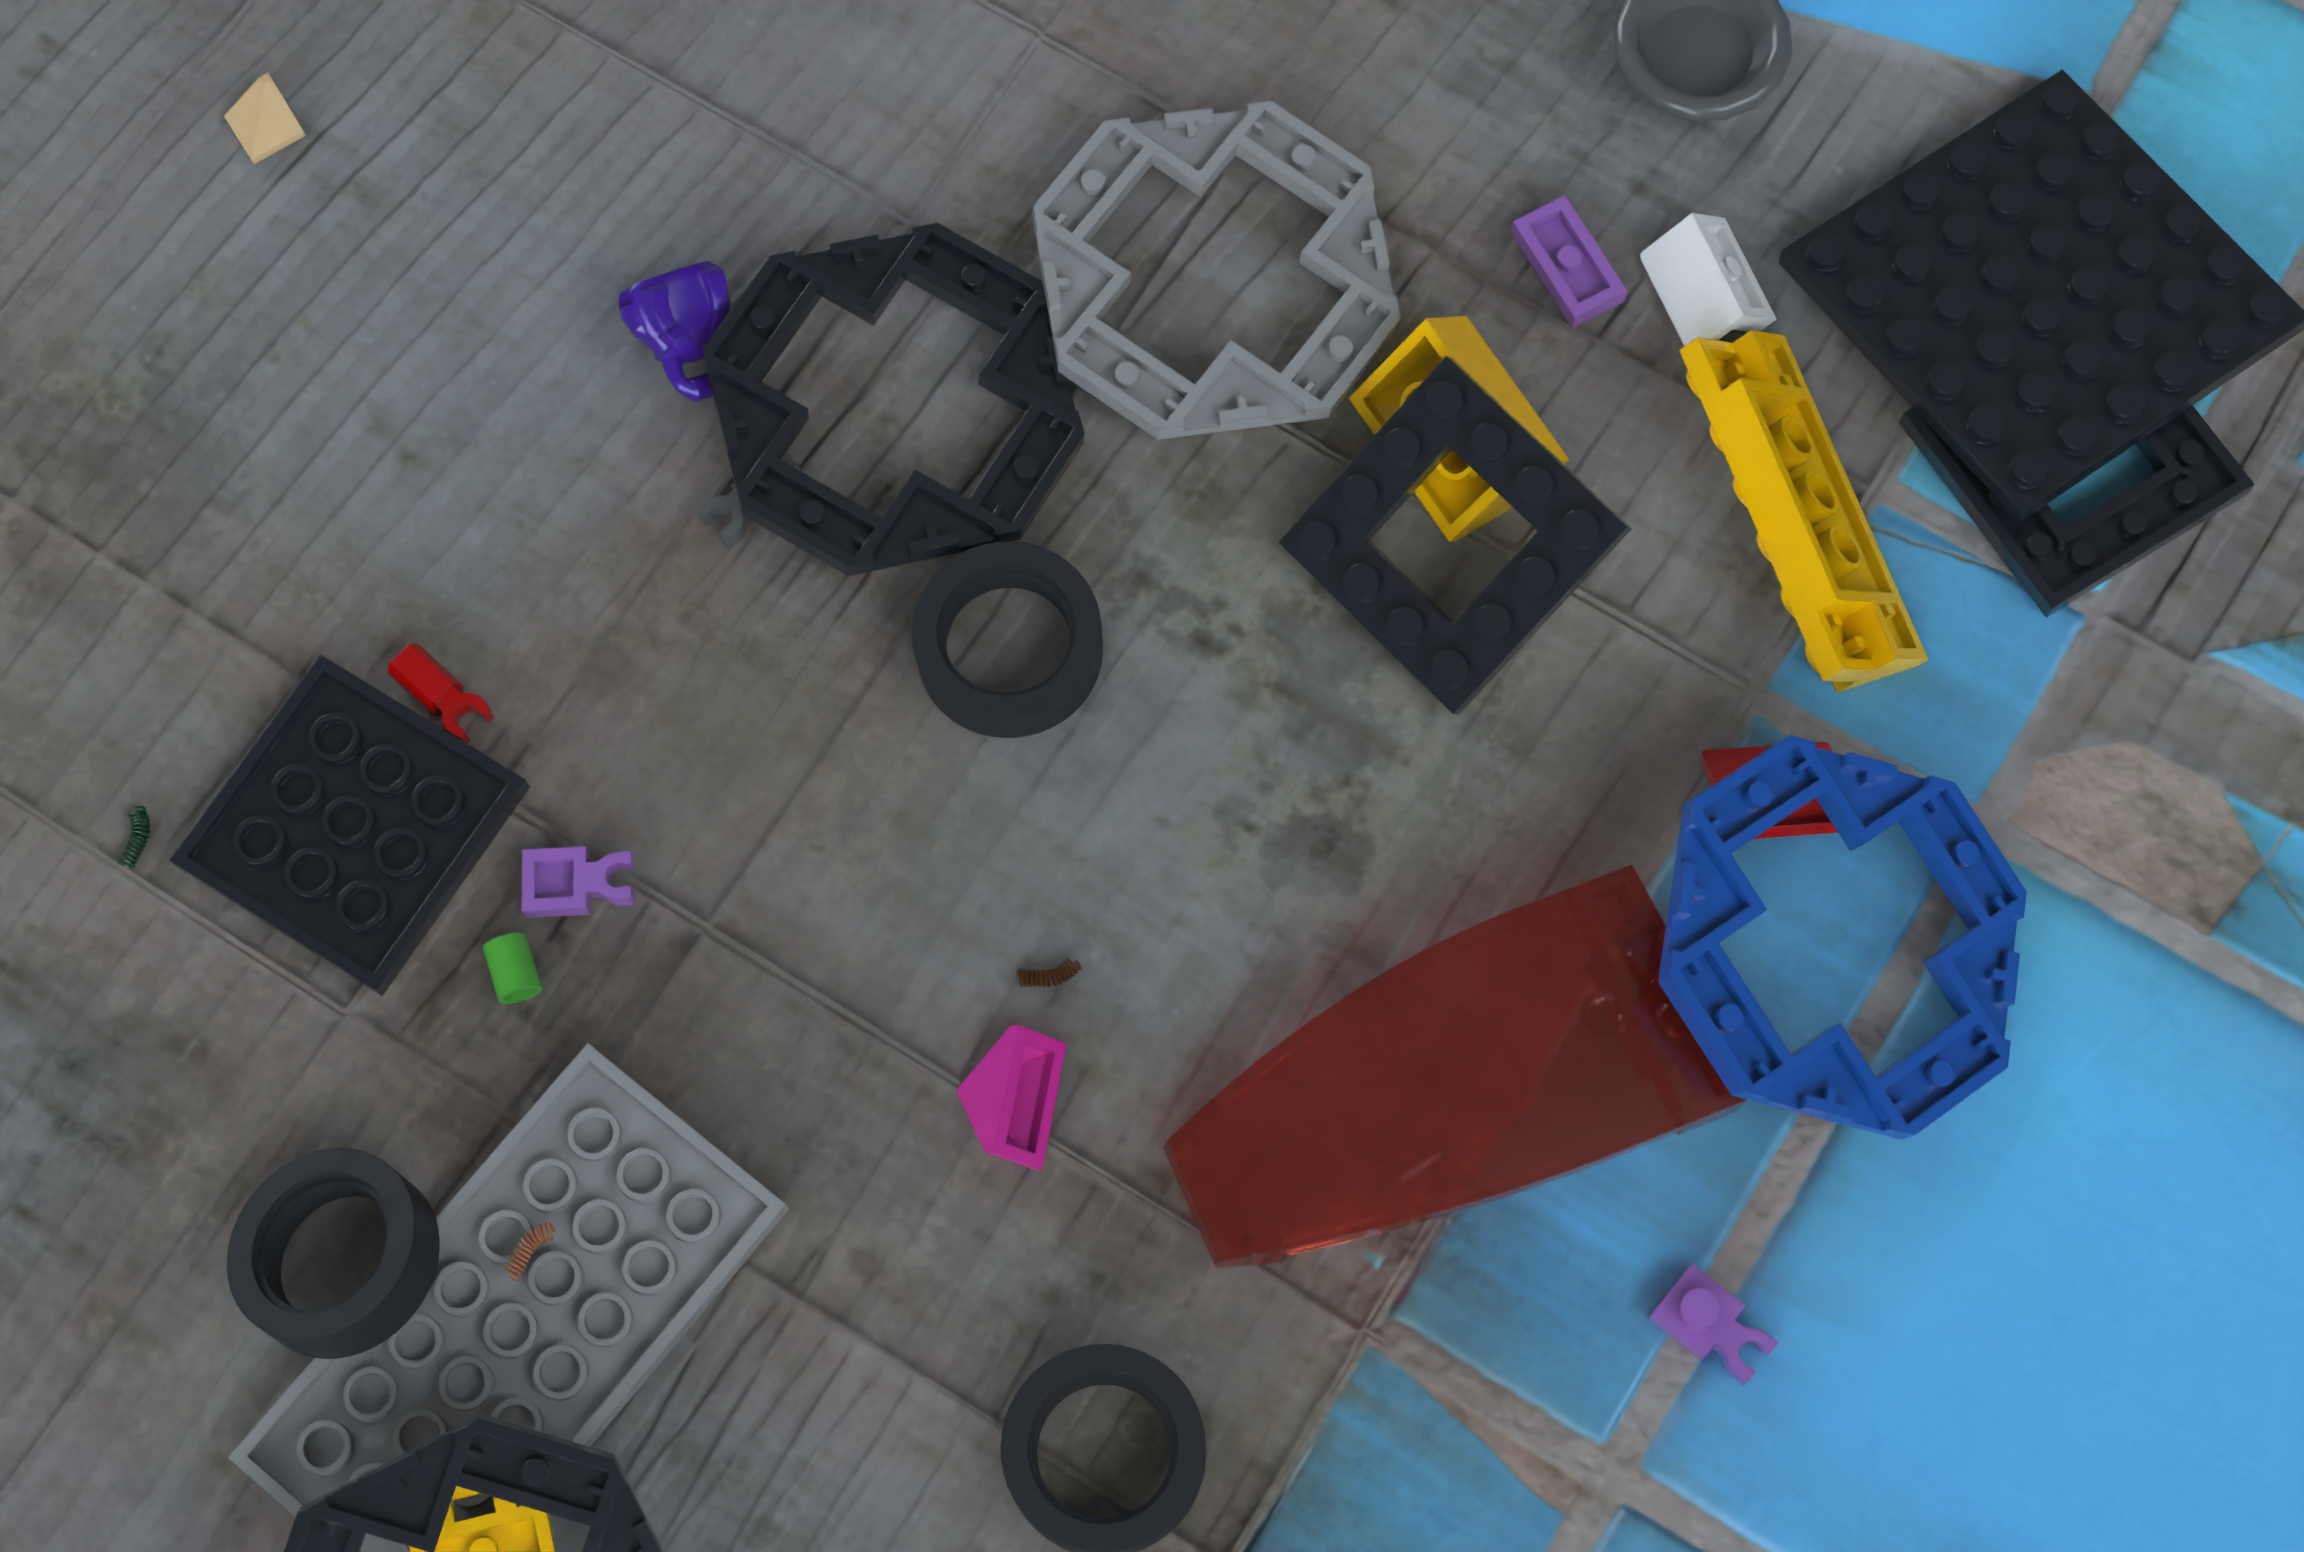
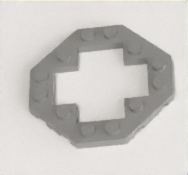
M1273 101L1250 103L1246 105V110L1213 114L1212 108L1165 113L1164 120L1130 123V118L1105 120L1033 205L1032 219L1058 372L1157 440L1329 418L1396 333L1401 321L1397 296L1393 294L1389 274L1390 262L1382 222L1378 220L1373 196L1375 188L1370 165ZM1236 155L1329 217L1301 251L1299 264L1343 292L1344 295L1282 373H1279L1230 340L1197 383L1194 384L1101 321L1103 316L1130 285L1131 272L1098 251L1088 242L1152 165L1199 197H1202Z

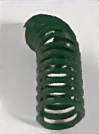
M134 806V809L142 808L143 810H135L128 815L132 824V833L129 836L131 840H127L129 844H125L127 848H123L125 852H121L122 856H119L120 860H117L118 864L128 868L135 867L137 860L140 859L139 856L142 855L141 852L144 851L143 848L146 847L145 844L148 843L146 839L150 837L148 833L151 832L149 829L151 825L148 819L149 815H147L144 806Z

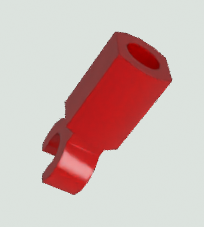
M418 643L408 644L389 663L388 674L431 715L435 717L442 715V722L447 732L468 744L471 741L466 732L459 726L463 715L469 712H476L488 723L494 719L486 701L479 695L462 693L463 684Z

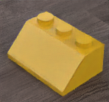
M1467 316L1426 318L1349 397L1351 403L1375 435L1438 364L1448 356L1454 359L1563 464L1570 460ZM1453 450L1414 491L1449 542L1458 541L1513 508Z

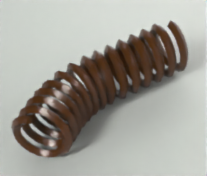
M1066 958L1067 962L1063 961L1058 967L1046 969L1045 971L1043 968L1041 971L1037 969L1036 972L1034 969L1030 970L1028 968L1027 971L1025 969L1021 971L1019 968L1017 970V977H1019L1021 987L1023 985L1027 987L1028 981L1030 987L1034 984L1036 988L1037 983L1041 987L1043 981V986L1046 987L1048 985L1050 988L1051 979L1055 987L1057 986V981L1062 985L1063 981L1068 982V979L1071 980L1072 977H1075V974H1078V970H1082V967L1077 960H1075L1074 964L1069 958Z

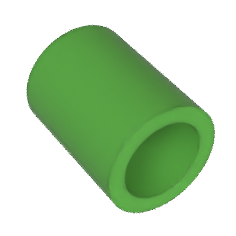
M517 932L501 935L483 945L482 949L499 1003L513 1004L522 1002L538 995L543 990L525 933Z

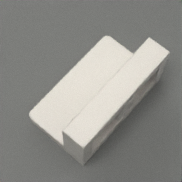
M1691 213L1640 254V259L1684 346L1697 337L1719 340L1731 330L1762 331L1777 320L1725 218Z

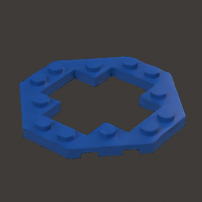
M1790 735L1683 804L1658 983L1732 1096L1900 1140L1918 1134L2008 1068L2011 1041L2004 1039L2008 1006L2015 1004L2020 953L2014 952L2017 920L2024 918L2027 891L1955 782L1932 775L1926 778L1917 777L1897 771V765L1852 752L1845 755L1837 754L1815 747L1816 742ZM1814 798L1817 799L1850 851L1864 845L1898 822L1968 928L1922 961L1958 1017L1876 1076L1841 1023L1828 1027L1796 1051L1790 1053L1719 944L1767 911L1760 897L1735 861L1732 853Z

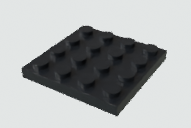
M320 654L169 861L197 881L375 993L383 996L525 796L530 786L526 779Z

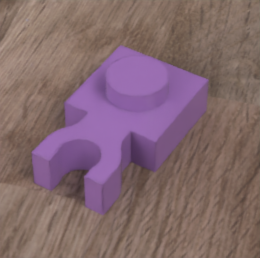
M586 846L523 849L521 911L526 918L590 915V899L601 898L618 906L635 905V892L631 886H610V878L615 872L619 870H635V857L631 851L613 852L596 862H591V853Z
M1693 1263L1648 1318L1700 1361L1714 1349L1722 1357L1728 1373L1743 1386L1751 1379L1755 1371L1741 1361L1739 1357L1740 1347L1744 1344L1754 1345L1767 1357L1779 1343L1765 1331L1748 1328L1737 1322L1735 1319L1745 1308V1305Z

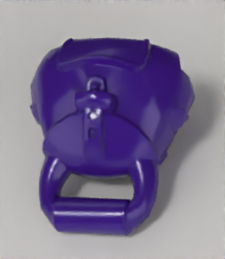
M704 261L652 277L621 292L619 296L621 319L630 329V333L635 338L640 339L644 345L654 352L656 360L662 362L667 378L678 393L694 402L712 397L708 373L706 372L687 379L683 372V363L704 359L703 348L730 312V298L728 297L724 271L712 262Z

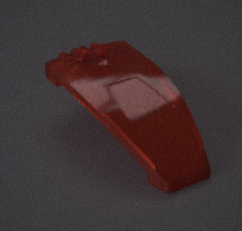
M1631 864L1488 919L1399 963L1351 992L1279 1043L1227 1085L1166 1141L1163 1149L1215 1267L1284 1263L1289 1255L1364 1238L1469 1209L1571 1175L1674 1133L1680 1135L1738 1110L1747 1099L1730 1094L1658 983L1666 926L1633 865Z

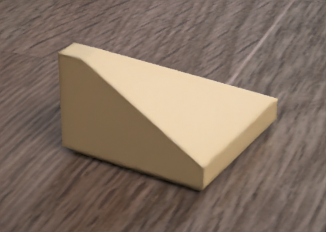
M269 73L259 77L224 115L253 164L306 136Z

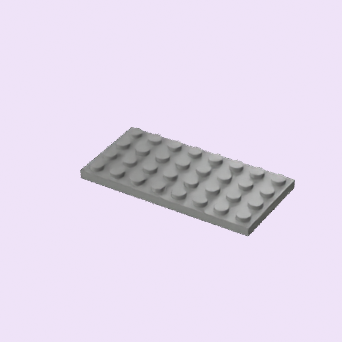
M587 1043L436 1217L440 1237V1252L435 1277L424 1301L409 1321L386 1341L363 1353L338 1359L314 1358L228 1459L296 1517L300 1507L479 1414L591 1447L787 1213L789 1208L782 1200ZM550 1221L556 1229V1232H553L550 1227L554 1238L553 1241L549 1238L548 1242L537 1247L533 1255H530L531 1259L528 1260L527 1267L523 1268L524 1272L519 1277L520 1280H512L513 1277L504 1272L503 1269H508L506 1264L511 1265L508 1263V1260H512L510 1256H515L512 1252H518L514 1247L521 1248L517 1246V1243L525 1245L520 1238L523 1237L527 1240L525 1233L530 1234V1229L534 1230V1227H538L539 1224H547ZM485 1494L454 1501L458 1521L496 1512L493 1497ZM366 1533L360 1552H410L407 1545Z

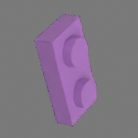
M1566 195L1513 221L1511 234L1572 328L1625 302L1627 295L1625 286Z

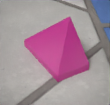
M1010 1025L956 1090L985 1153L1032 1170L1043 1169L1067 1043L1021 1025Z

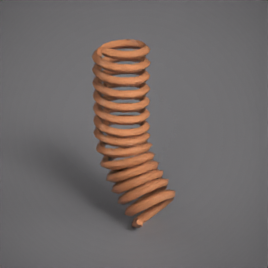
M550 1221L547 1224H539L538 1227H534V1230L530 1229V1234L525 1233L527 1240L523 1237L520 1238L525 1245L517 1243V1246L521 1248L514 1247L518 1252H512L515 1256H510L512 1260H508V1263L511 1265L506 1264L508 1269H503L504 1272L513 1277L512 1280H520L519 1277L524 1272L523 1268L527 1267L526 1264L531 1259L530 1255H533L537 1247L548 1242L549 1238L553 1241L554 1238L550 1227L553 1232H556V1229Z

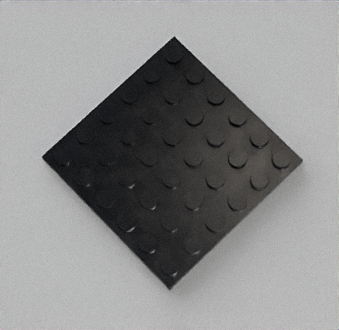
M2063 69L1782 249L1779 264L2019 523L2304 330V310Z

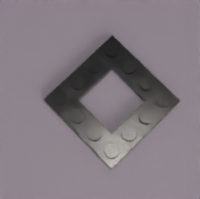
M1446 356L1284 535L1279 543L1452 714H1460L1632 528L1454 359ZM1452 450L1537 530L1533 537L1454 622L1370 541Z
M2192 405L2135 444L2155 469V474L2066 528L2047 504L2019 523L1913 407L1905 411L1899 421V424L2046 618L2246 496L2255 485Z

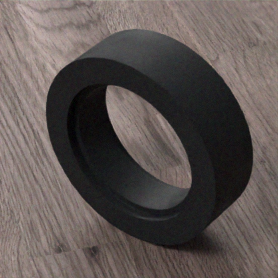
M995 542L964 551L945 563L927 582L916 603L913 614L912 645L920 678L926 692L939 710L948 718L978 734L998 738H1019L1051 729L1070 717L1084 703L1098 679L1103 658V637L1100 611L1096 598L1079 571L1061 556L1048 549L1022 542ZM1002 588H1020L1043 596L1061 612L1070 630L1067 652L1055 672L1032 688L1012 693L988 691L970 683L954 668L947 655L948 634L954 619L962 608L981 594Z
M328 1148L305 1154L290 1161L271 1174L255 1190L240 1212L232 1230L227 1252V1276L231 1293L239 1309L249 1321L294 1352L320 1359H338L363 1353L386 1341L399 1331L424 1301L435 1277L439 1259L440 1237L436 1217L425 1196L389 1164L373 1154L353 1148ZM365 1197L377 1201L386 1219L387 1241L382 1260L372 1278L354 1296L336 1306L321 1310H302L292 1307L283 1291L281 1265L287 1244L299 1225L316 1209L337 1199Z
M1114 1344L1086 1345L1065 1351L1042 1364L1025 1380L1015 1394L1004 1419L1000 1448L1003 1474L1016 1505L1032 1527L1042 1536L1072 1552H1137L1157 1543L1174 1530L1185 1518L1199 1493L1203 1481L1206 1462L1205 1432L1198 1406L1192 1394L1182 1380L1168 1366L1155 1357L1131 1347ZM1096 1385L1124 1387L1147 1399L1164 1419L1172 1445L1169 1469L1157 1492L1139 1508L1120 1516L1107 1518L1086 1516L1060 1503L1044 1484L1037 1458L1039 1436L1052 1410L1072 1393Z

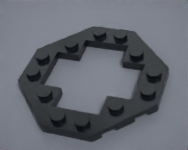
M939 223L913 227L912 234L879 240L877 234L830 244V250L796 256L795 251L769 256L703 348L704 361L742 515L847 576L956 554L988 543L1021 540L1084 443L1085 432L1079 411H1076L1069 387V379L1058 372L1042 281ZM907 280L1005 335L980 371L978 385L1026 411V413L968 499L914 469L889 508L880 517L781 460L809 420L808 408L767 386L762 381L821 297L874 326L904 281Z
M479 1414L300 1507L284 1552H360L367 1533L427 1552H434L456 1486L590 1526L582 1552H664L614 1454L483 1414Z

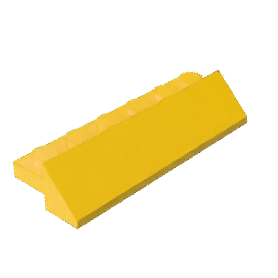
M1750 330L1732 343L1697 337L1681 348L1679 351L1688 370L1686 373L1688 385L1703 404L1711 423L1709 427L1711 438L1726 457L1734 476V491L1742 504L1748 508L1758 531L1756 537L1758 547L1774 568L1782 587L1780 592L1782 602L1787 611L1796 619L1806 642V658L1811 667L1820 674L1822 681H1831L1836 693L1919 666L1928 661L1927 654L1785 335Z

